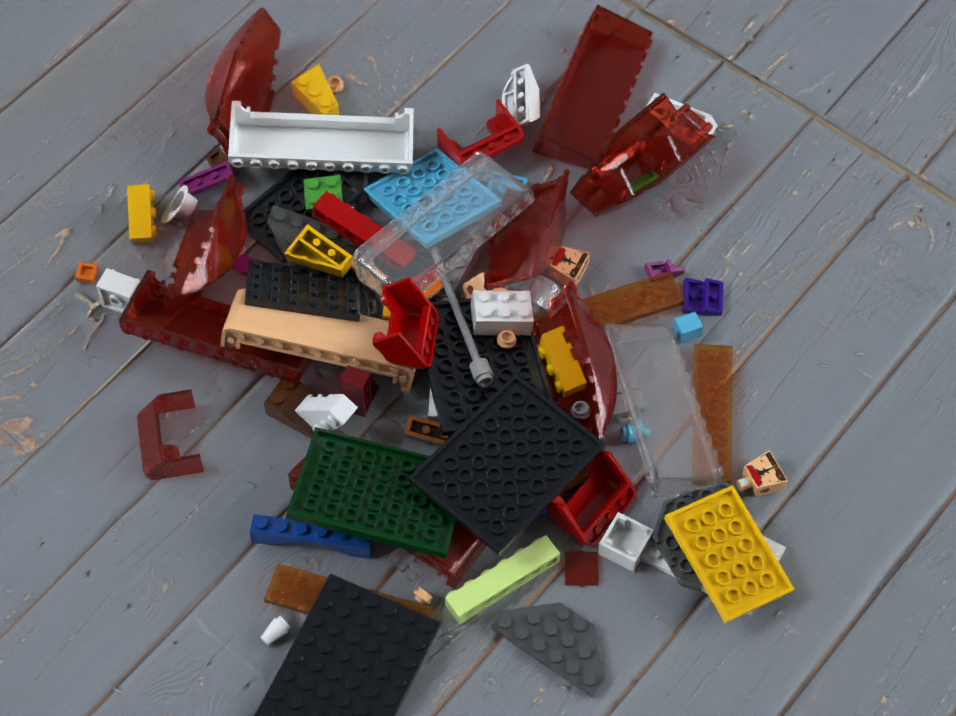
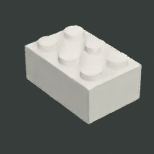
M473 290L470 305L474 335H499L504 330H510L515 335H531L534 319L530 291Z

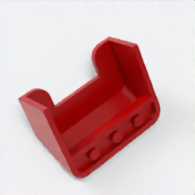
M497 99L496 116L487 121V129L491 133L490 136L462 149L455 140L448 139L442 129L438 128L437 146L461 168H472L521 144L524 140V131L502 102Z
M410 277L383 286L381 302L389 309L391 315L387 336L382 332L375 333L372 339L373 346L391 364L418 369L430 367L432 365L439 323V315L436 308Z
M602 451L585 468L588 473L587 479L583 481L566 502L559 495L546 508L559 528L583 545L590 547L598 544L618 512L623 514L636 498L635 487L612 452Z

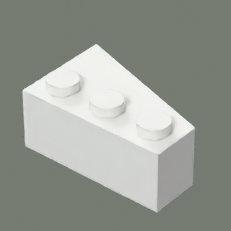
M308 394L295 409V412L312 427L313 431L315 427L334 431L342 426L358 407L344 394H329L327 397H324L323 394H319L317 397Z

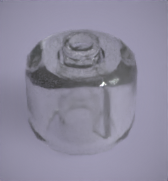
M540 275L531 276L523 290L530 291L532 311L535 315L551 314L562 292L555 282Z

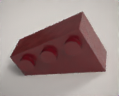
M348 365L345 372L342 371L339 377V383H341L340 392L358 407L353 414L365 417L379 385L373 380L374 378L370 372Z

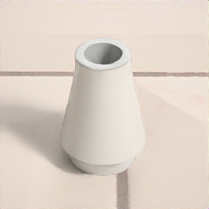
M279 615L272 620L260 638L269 646L277 639L289 633L288 630L291 627Z

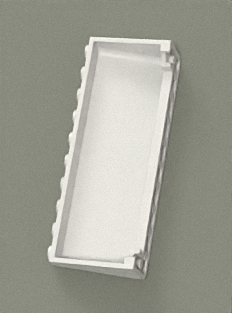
M232 101L228 161L236 168L264 167L271 169L288 168L291 170L307 169L311 171L340 170L345 172L362 171L364 173L390 172L407 174L412 170L414 108H405L403 114L395 113L394 118L251 112L249 106H247V109L241 106V101Z

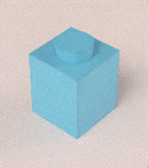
M696 312L674 319L672 333L675 338L678 337L681 344L702 336L703 325Z

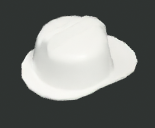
M186 185L178 190L174 199L164 211L161 217L162 223L169 222L173 217L186 218L193 212L198 200L188 193Z

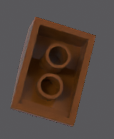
M285 374L265 400V412L268 416L312 439L314 433L312 427L295 412V409L308 394H312L314 397L318 395L302 382Z

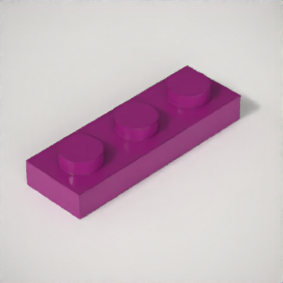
M226 161L179 180L180 188L186 185L188 193L194 196L235 179L231 164L229 161Z

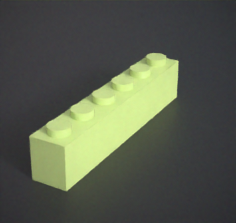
M547 535L542 538H536L528 547L518 549L513 556L508 559H502L494 568L484 570L478 578L470 579L460 589L449 592L445 597V606L460 625L559 563L560 552Z

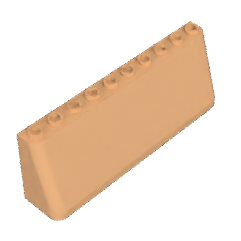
M239 289L236 292L223 327L220 351L230 353L232 347L236 346V349H240L242 343L344 367L349 365L367 372L393 377L392 383L396 384L398 382L401 386V392L410 393L415 368L389 363L372 344L375 333L382 332L387 336L389 321L361 315L359 322L245 305L246 289Z

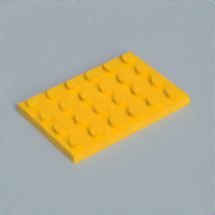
M733 485L665 515L664 520L725 624L794 591L793 585Z

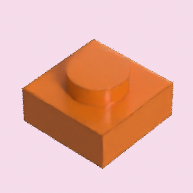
M80 262L75 280L77 282L94 284L99 270L98 264Z

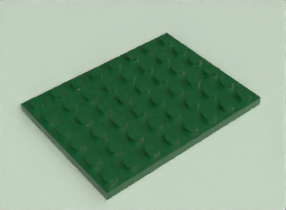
M315 427L285 518L446 559L456 521L408 481V477L430 456Z

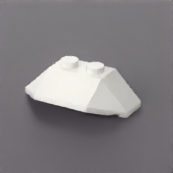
M529 64L512 70L511 77L502 92V104L519 126L528 124L540 117L539 87Z

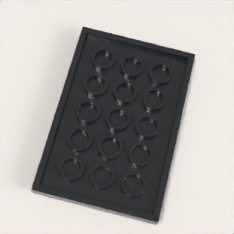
M290 170L233 218V221L284 264L287 260L267 225L273 205L318 220L312 216V213L306 212L304 179L334 175L341 176L342 197L345 204L352 206L364 194L359 187L337 170Z
M249 260L244 304L359 322L361 316L360 277L348 274L342 278L313 268L306 269L296 265L287 266L276 262L267 263L261 260Z

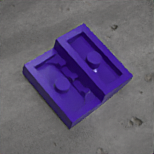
M686 277L683 280L682 313L690 314L696 312L697 315L721 316L723 312L724 282L709 278L699 281Z

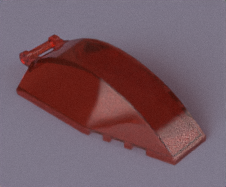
M264 7L259 8L229 40L219 55L206 86L205 103L210 117L207 132L216 138L227 155L229 151L232 101H241V106L245 109L249 106L251 112H270L275 91L271 90L272 81H276V75H273V67L278 63V60L274 59L275 50H279L281 29Z
M663 92L611 135L604 149L600 150L599 156L594 162H591L588 171L580 177L570 191V194L595 217L619 210L663 183L715 139L714 135L708 134L712 130L713 125L710 122H705L690 109L691 106L687 103L676 110ZM684 115H687L689 118H691L701 128L698 129L693 123H691L686 117H684ZM638 150L659 175V178L649 186H645L640 191L630 195L608 168L611 164Z
M565 169L563 175L559 176L558 179L543 184H533L530 192L512 189L511 187L506 189L502 200V207L499 208L488 238L491 247L487 249L490 258L486 260V265L489 268L485 272V290L488 291L534 278L546 270L552 263L561 247L565 233L566 191L570 173L568 169Z
M233 175L228 176L221 198L217 201L214 210H194L192 212L173 263L176 273L172 272L170 275L174 281L173 284L169 283L167 287L171 290V294L165 295L162 310L165 312L183 307L200 298L231 269L242 252L247 230L246 216L241 197L245 187L240 182L236 183Z
M567 282L564 285V289L549 301L551 314L534 321L532 328L539 349L542 334L564 326V339L566 343H571L572 349L570 351L574 359L578 360L587 383L585 389L563 397L562 393H558L556 390L554 377L550 376L546 369L547 363L545 359H541L552 396L558 397L560 404L557 406L560 409L564 410L574 420L602 440L611 422L617 397V374L614 354L602 325L578 296L576 285L573 282ZM577 401L586 402L590 407L589 417L584 420L575 419L571 415V407Z

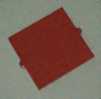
M583 550L579 552L565 551V585L580 587L599 586L598 552H583Z

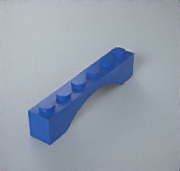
M256 514L253 515L250 528L252 543L264 545L282 543L313 544L337 550L351 557L371 559L374 541L285 518Z

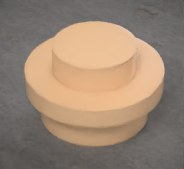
M332 76L327 81L333 93H338L344 88V83L338 76Z
M504 330L498 335L497 343L502 348H512L516 344L515 334L510 330Z
M420 587L417 591L413 592L416 595L414 599L423 606L425 603L430 605L432 596Z

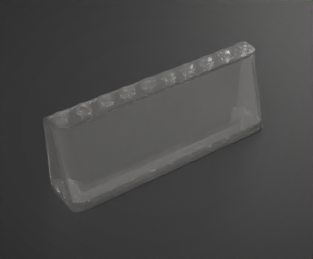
M482 152L475 153L355 250L352 260L358 281L382 295L383 286L410 277L421 292L425 293L525 208L535 201L534 192L488 155Z
M610 323L602 325L601 346L603 352L609 355L646 470L645 477L650 483V488H648L650 499L720 486L721 477L724 476L723 468L721 465L718 466L717 451L711 446L712 437L710 433L707 434L705 418L701 417V405L695 400L696 391L690 385L691 378L689 372L685 371V359L680 356L679 343L675 342L674 328H670L668 324Z

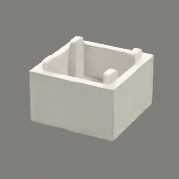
M106 268L96 285L103 307L136 318L146 301L141 280L116 272L114 269Z
M618 512L599 543L598 554L634 572L653 537L654 530Z

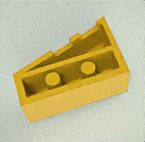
M319 64L291 81L293 96L312 114L339 115L338 103Z
M149 184L128 185L129 239L132 244L154 243V237L157 236V228L154 225V219H156V209L154 208L155 191L151 189Z
M308 224L284 253L287 261L342 278L354 264L351 254Z
M560 326L542 334L538 353L541 359H545L547 363L546 369L549 375L553 376L556 381L554 383L558 393H562L563 397H567L585 389L587 382L578 360L574 359L570 351L572 349L571 343H566L564 339V326Z

